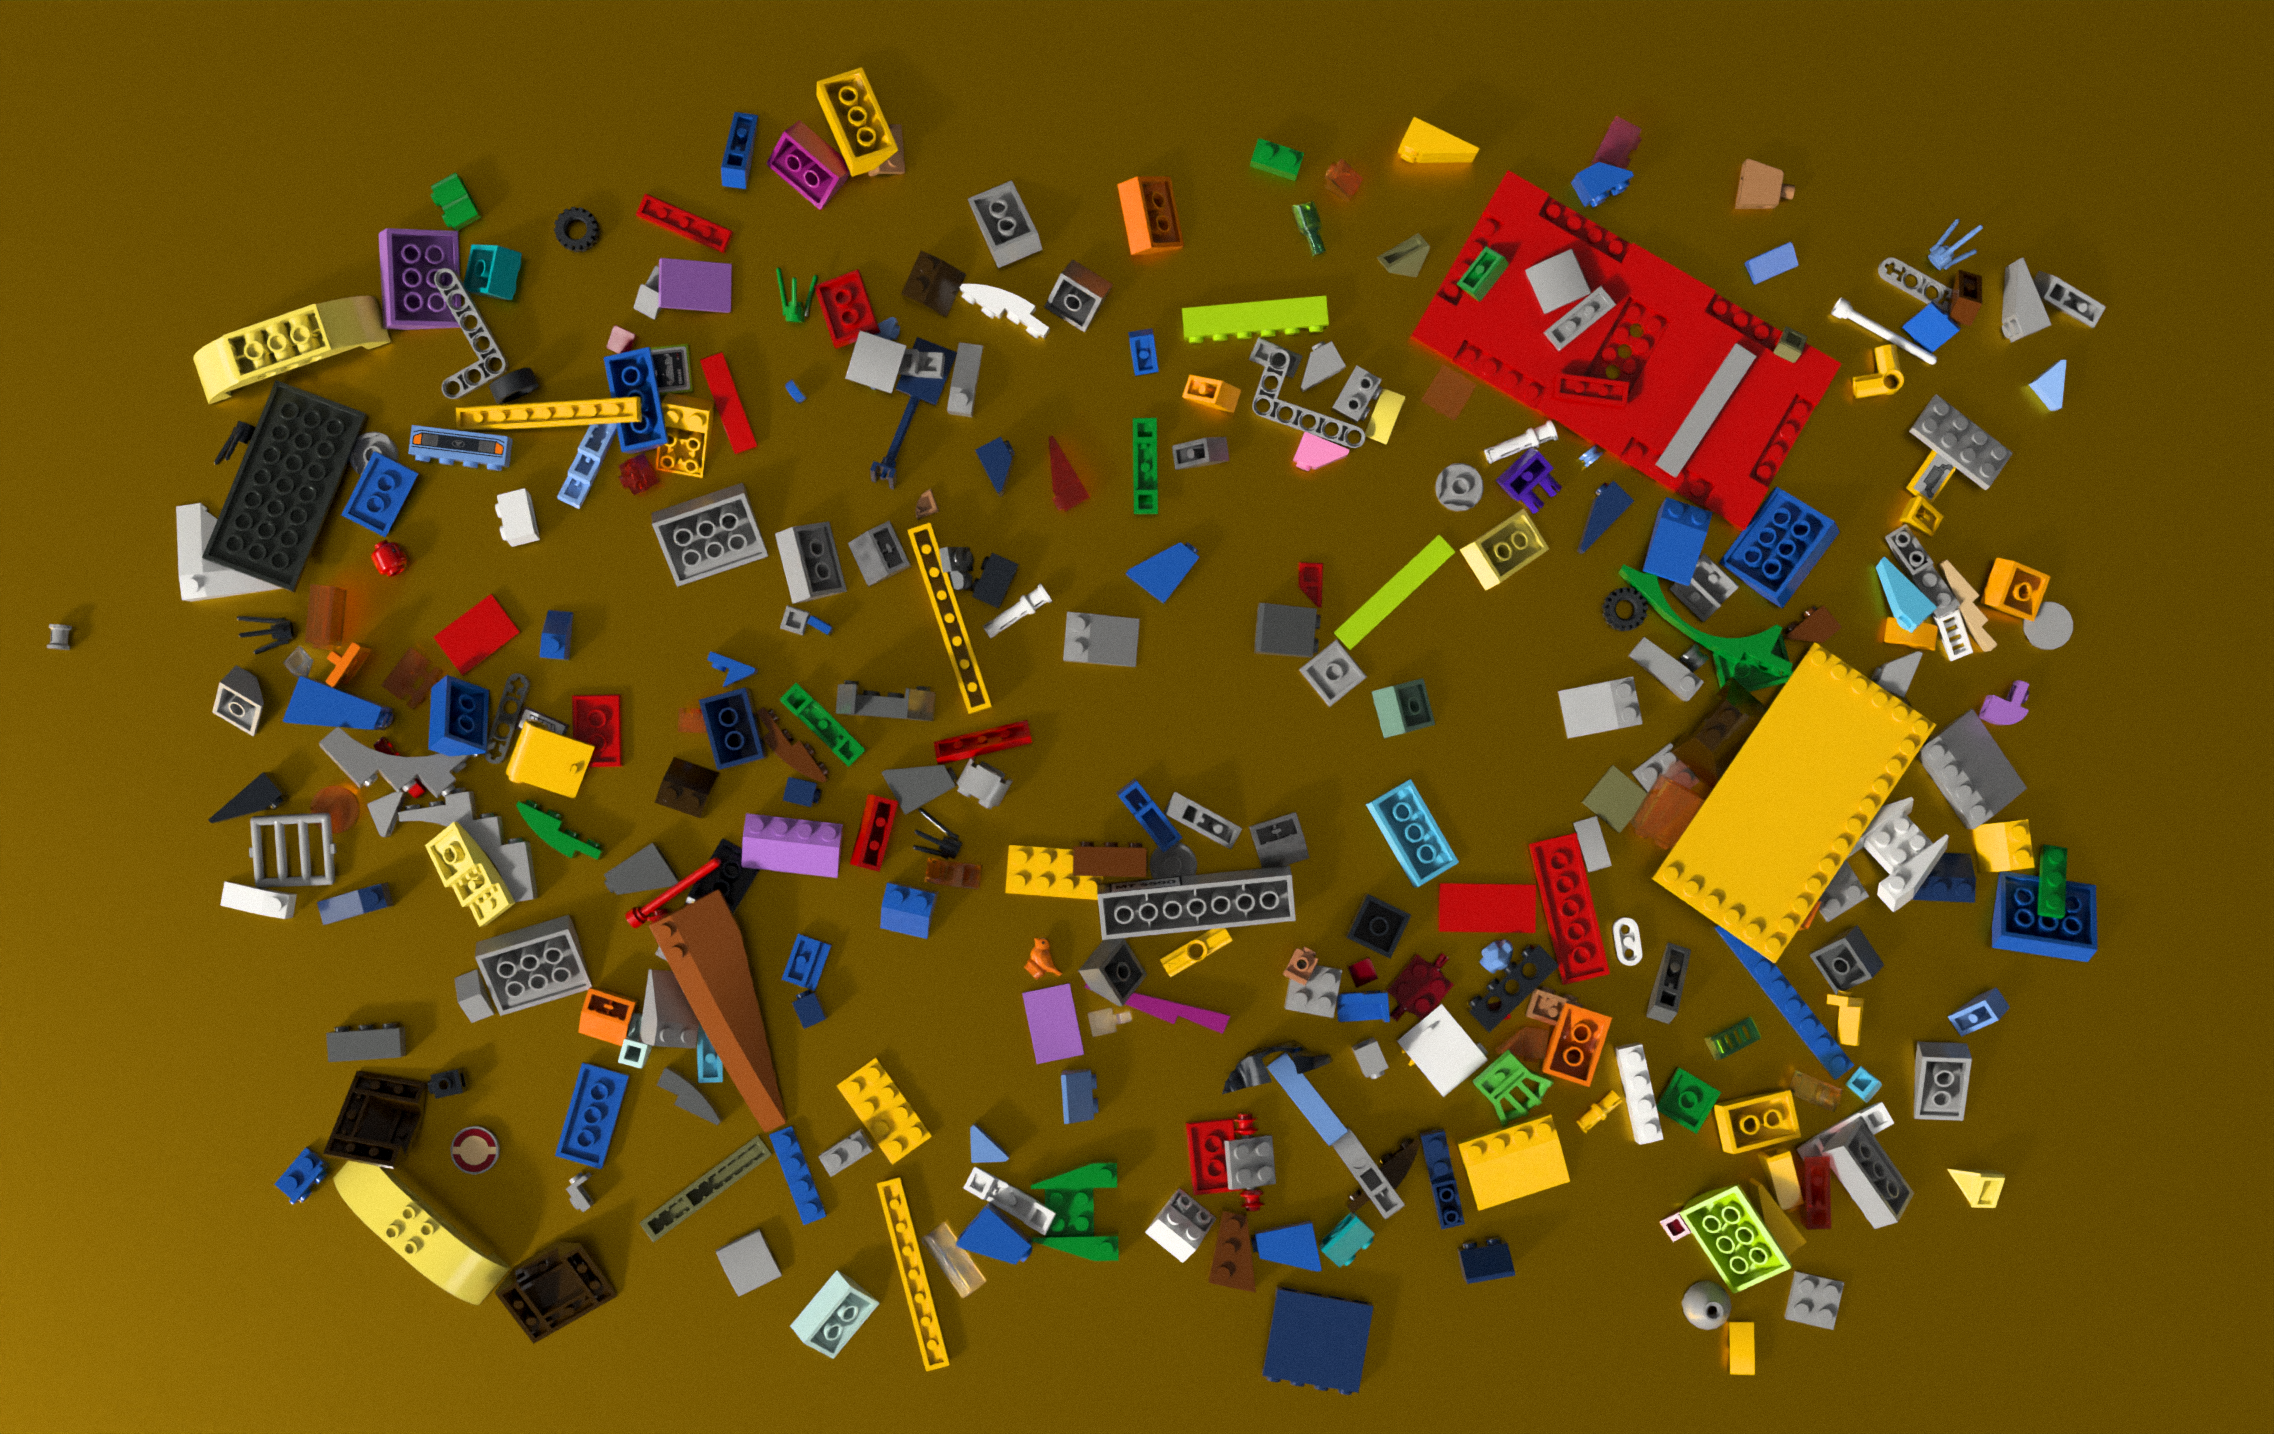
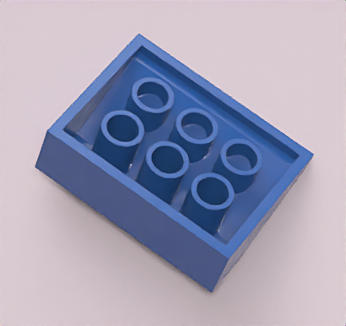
M1776 486L1719 564L1760 595L1783 609L1840 531L1835 521Z
M2000 871L1992 922V948L2088 962L2097 951L2096 885L2066 881L2065 916L2059 919L2038 915L2039 876Z

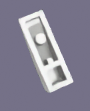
M225 881L221 906L270 917L289 919L293 918L297 894Z

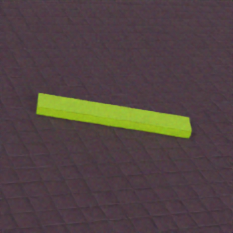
M1438 535L1334 632L1335 636L1350 651L1449 559L1455 551Z

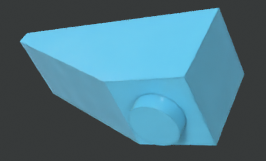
M1884 556L1876 566V570L1897 623L1901 628L1912 633L1937 607Z

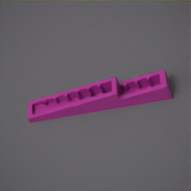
M1135 991L1125 1003L1172 1024H1175L1177 1017L1181 1016L1222 1034L1230 1018V1014Z

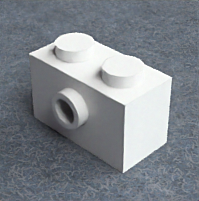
M524 488L497 495L498 503L495 504L498 517L502 518L503 526H500L502 539L506 540L512 547L540 540L529 492Z

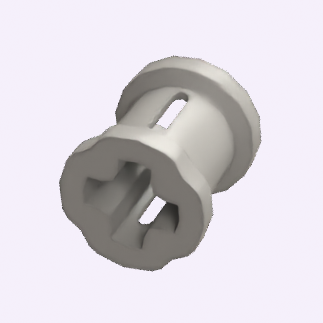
M49 624L51 638L47 648L70 650L68 636L72 626Z

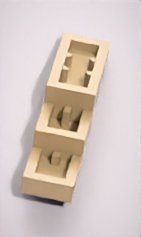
M1948 560L1941 561L1937 564L1941 578L1960 603L1958 609L1960 610L1965 628L1984 652L1991 651L1998 644L1983 629L1982 626L1988 619L1973 603L1980 595Z

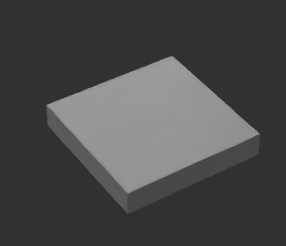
M1337 639L1299 669L1329 707L1367 677Z

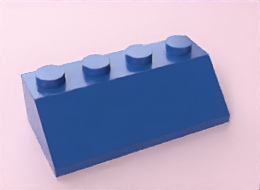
M651 347L604 357L611 398L641 397L642 422L616 423L621 452L633 454L652 450L669 443Z

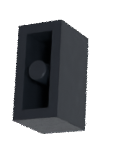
M993 552L990 557L986 556L980 568L984 570L980 579L975 578L970 591L974 592L972 597L1000 610L1019 568V564Z

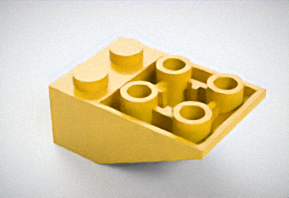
M667 393L662 402V410L669 443L657 448L655 470L703 478L713 426L715 401Z

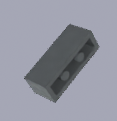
M396 1022L383 1023L382 1028H373V1024L358 1025V1030H349V1026L334 1027V1031L326 1033L328 1062L406 1056L405 1026L397 1027Z

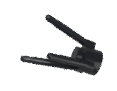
M238 421L215 459L214 464L218 465L226 452L225 460L228 461L238 442L247 445L256 427Z
M237 616L239 621L275 624L271 625V629L239 633L240 638L272 634L273 639H278L254 650V654H259L279 645L289 644V639H294L292 621H286L285 617Z
M919 808L918 811L949 836V838L944 836L943 840H939L927 833L915 830V834L939 845V850L914 845L913 849L941 856L945 859L949 857L955 859L963 843L957 840L959 835L952 833L923 808Z

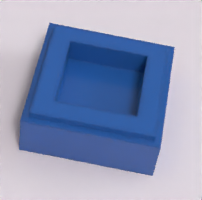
M814 615L810 616L807 622L829 636L834 630V627Z

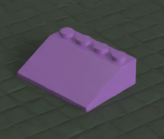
M386 228L380 232L379 249L383 329L413 330L460 327L434 281L436 272L443 268L456 271L460 277L458 231ZM445 273L442 276V284L444 286L452 284L453 277L450 273ZM461 294L456 295L454 298V305L458 308L461 307Z

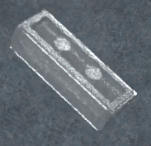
M945 1222L921 1239L962 1298L969 1296L986 1282L965 1250L955 1245L957 1239Z

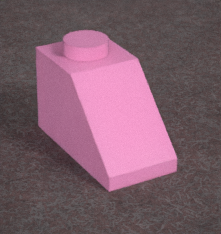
M1304 432L1293 461L1297 462L1296 466L1303 470L1310 471V468L1316 470L1345 458L1349 453V449Z

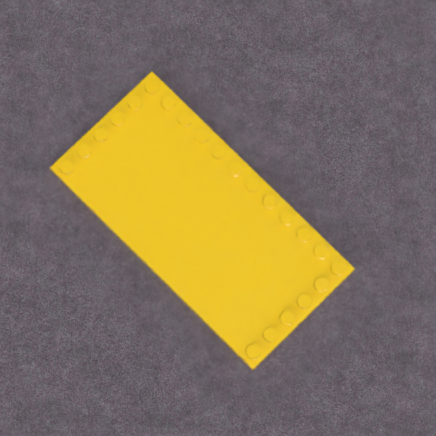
M1814 642L1652 879L1768 960L1776 963L1936 724Z

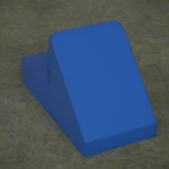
M1153 329L1128 332L1135 376L1159 372Z
M710 651L707 659L713 662L711 667L725 672L726 668H729L723 684L725 688L758 672L757 668Z

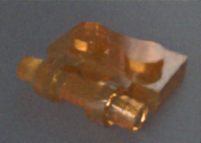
M409 647L381 686L400 700H403L408 693L411 699L406 705L414 710L419 703L422 704L426 699L425 695L432 685L434 686L438 683V677L443 671L435 666L431 672H428L426 668L431 661L414 648ZM421 676V677H423L425 680H424L423 683L420 685V687L416 690V689H415L414 687H412V686L415 684V682H416V681L418 680V678Z

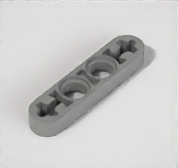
M1887 258L1880 263L1878 274L1883 280L1926 304L1933 301L1942 311L1948 313V302L1943 301L1941 304L1938 302L1943 298L1944 293L1947 294L1944 299L1949 301L1952 289L1896 258ZM1893 264L1894 271L1900 273L1903 269L1905 270V272L1900 276V279L1898 281L1896 280V278L1899 275L1894 272L1888 275L1886 273L1887 268H1885V266ZM1911 274L1917 278V285L1915 287H1908L1906 285L1905 277ZM1929 286H1933L1938 290L1936 299L1927 297L1926 289Z

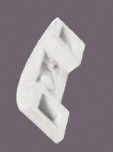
M1882 1101L1839 1121L1799 1146L1797 1151L1808 1170L1826 1162L1821 1152L1828 1140L1854 1120L1861 1118L1873 1135L1894 1124Z
M977 1167L973 1168L964 1186V1189L1005 1210L1043 1235H1046L1056 1215L1053 1210L1030 1195Z

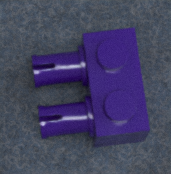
M1531 447L1496 479L1498 484L1511 498L1516 501L1522 500L1533 514L1539 511L1533 502L1540 508L1544 506V502L1531 490L1539 483L1550 497L1557 494L1553 488L1558 492L1562 489V486L1549 473L1554 468L1538 450Z

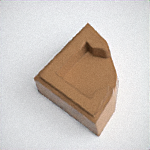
M931 489L924 492L917 502L915 509L917 520L940 512Z

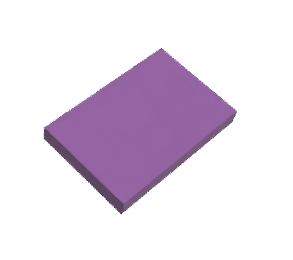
M660 258L658 307L731 312L732 264Z
M1070 983L1023 992L1037 1064L1084 1055Z

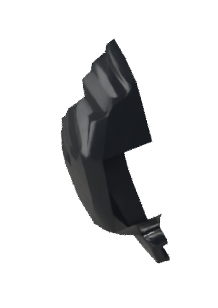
M1296 1041L1259 1048L1248 1052L1238 1061L1236 1069L1230 1072L1228 1079L1225 1081L1222 1094L1272 1082L1262 1058L1273 1052L1286 1051L1291 1053L1297 1074L1333 1062L1330 1054L1312 1053Z

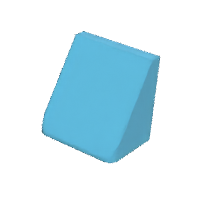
M1860 1066L1845 1085L1867 1103L1881 1088L1882 1083Z

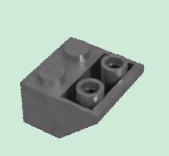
M890 521L863 533L848 543L868 587L912 567Z
M1296 812L1249 826L1262 868L1286 866L1309 858Z

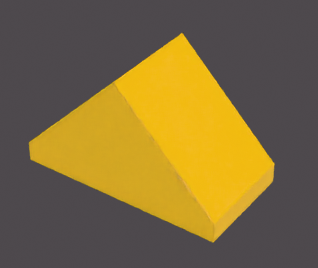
M1917 496L1909 500L1899 520L1925 535L1933 537L1944 516L1923 497Z

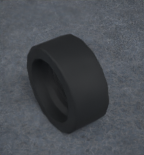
M527 367L515 370L496 379L489 385V388L496 403L503 404L527 395L535 390L539 384L532 369Z

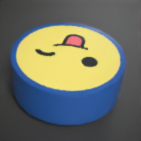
M793 379L785 384L786 389L797 403L807 399L805 393Z

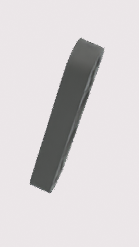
M512 674L506 681L487 740V751L484 753L486 760L490 763L499 764L508 757L530 688V681L523 674ZM519 677L521 678V683L524 684V687L519 688L516 694L521 695L520 699L508 696L509 692H515L516 686L512 685L514 680L518 681ZM509 700H513L517 704V710L513 714H508L504 708ZM502 723H506L510 728V732L506 737L499 736L497 732L498 726ZM494 738L506 741V745L500 744L499 752L502 753V756L496 757L495 760L493 759L494 755L490 753L491 749H496L498 742H493Z

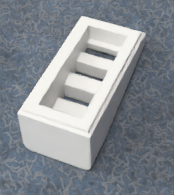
M1958 608L1939 620L1932 613L1935 626H1938V633L1950 661L1973 653ZM1954 625L1957 626V628H1954L1946 632V628H1949ZM1960 634L1961 637L1949 641V638ZM1961 643L1964 644V646L1961 648H1958L1956 650L1952 649L1953 646H1956Z

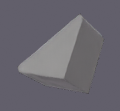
M401 791L399 794L394 792L367 804L380 836H391L399 817L398 812H401L409 792Z
M478 969L455 978L458 1003L471 1023L495 1014Z

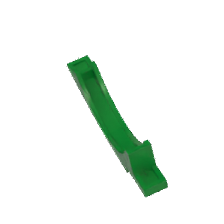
M1624 564L1622 565L1619 574L1628 585L1634 588L1635 591L1642 593L1641 596L1646 599V602L1666 621L1698 644L1735 664H1738L1741 658L1744 657L1747 663L1757 667L1759 665L1768 668L1767 671L1777 677H1781V675L1786 676L1790 672L1793 663L1771 654L1783 627L1774 625L1759 634L1742 638H1723L1706 634L1687 624L1672 610L1664 598L1656 575L1647 572L1644 574Z

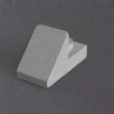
M655 266L646 284L640 285L633 307L654 320L662 309L658 307V266Z

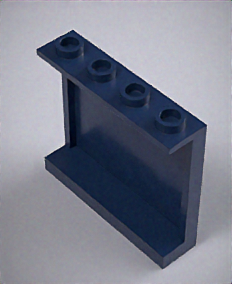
M1277 1286L1262 1375L1266 1376V1380L1271 1382H1281V1379L1289 1380L1291 1385L1304 1387L1306 1383L1314 1385L1315 1389L1322 1391L1334 1388L1338 1389V1393L1352 1395V1392L1359 1393L1373 1312L1372 1302Z

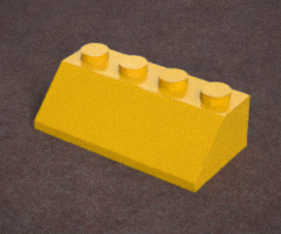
M862 67L817 81V98L852 177L875 170L898 151V147Z

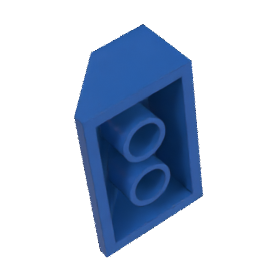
M446 675L431 688L429 750L447 756L483 754L487 751L488 689Z

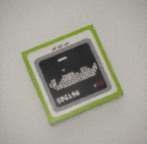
M689 344L651 347L660 396L667 395V393H693Z

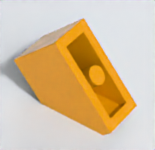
M1189 375L1182 398L1217 410L1234 413L1241 390L1224 381Z

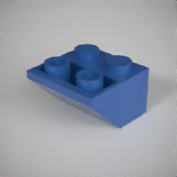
M1597 162L1577 173L1571 184L1584 208L1592 205L1594 208L1606 201L1605 199L1609 197V194L1612 193L1613 196H1616L1625 191L1626 187L1630 185L1629 181L1633 178L1634 174L1629 170Z

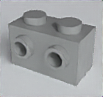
M1356 366L1331 410L1357 424L1359 419L1364 421L1371 409L1367 407L1370 399L1376 400L1383 388L1379 386L1382 379Z

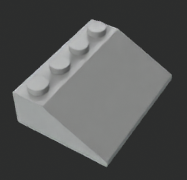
M743 483L652 513L653 528L677 587L768 557L759 525Z
M1970 709L1929 737L1916 754L1966 829L1977 828L2027 789L1973 709Z
M570 915L476 942L475 958L500 1016L579 993L593 987L578 935Z

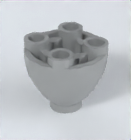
M1704 1280L1691 1286L1682 1299V1307L1686 1318L1697 1328L1705 1330L1716 1329L1723 1325L1730 1316L1732 1307L1729 1295L1723 1287L1709 1280ZM1715 1306L1717 1310L1709 1314L1708 1308Z

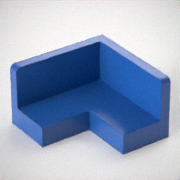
M1385 990L1338 993V1021L1350 1022L1382 1019L1384 1022H1390L1388 993Z

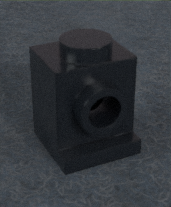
M463 1067L430 1075L431 1080H428L430 1094H435V1099L468 1091ZM442 1080L448 1082L447 1089L442 1087Z

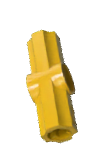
M1226 928L1210 929L1162 957L1160 961L1168 975L1172 977L1192 964L1203 960L1206 956L1233 940ZM1195 943L1203 947L1202 954L1197 957L1192 956L1189 952L1190 946Z

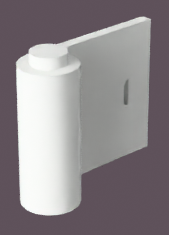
M1442 1004L1397 1041L1443 1097L1488 1061L1485 1057L1489 1054L1480 1042L1476 1045Z

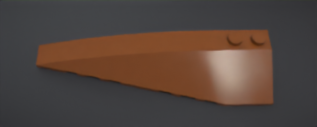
M717 889L656 918L649 927L712 1046L751 1112L766 1133L787 1123L781 1094L776 1083V1073L771 1062L770 1048L765 1037L766 1032L758 998L753 987L754 981L748 966V956L743 945L742 931L720 889Z

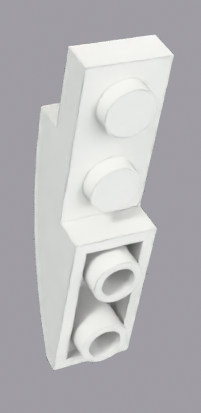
M962 284L960 286V290L963 293L961 297L972 305L975 302L983 307L981 311L993 319L996 316L1000 319L1006 311L1008 319L1017 325L1019 322L1023 323L1028 327L1026 331L1035 338L1041 336L1045 339L1050 332L1048 326L1032 316L1036 307L1027 300L1011 292L988 285Z

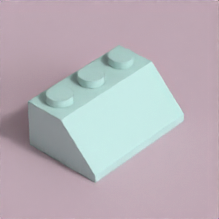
M836 1270L790 1327L803 1343L834 1359L880 1303L852 1278Z

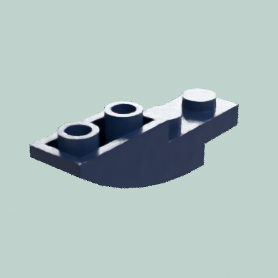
M1441 1128L1420 1133L1425 1164L1441 1230L1464 1225L1465 1222L1445 1130Z

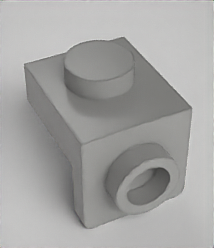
M580 1172L569 1180L572 1185L566 1188L571 1195L570 1201L577 1210L581 1209L582 1212L595 1204L581 1185V1183L592 1176L590 1172L586 1175Z

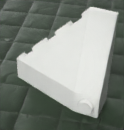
M202 503L176 506L178 570L182 600L192 602L283 589L203 559L202 556L218 519L208 513L209 509Z

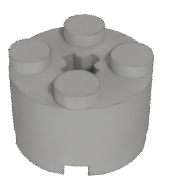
M971 757L957 781L959 786L957 791L969 798L971 795L980 799L978 803L988 809L999 806L1013 780L1009 778L1006 781L1004 779L1005 773L981 761L980 765L974 763L976 758Z

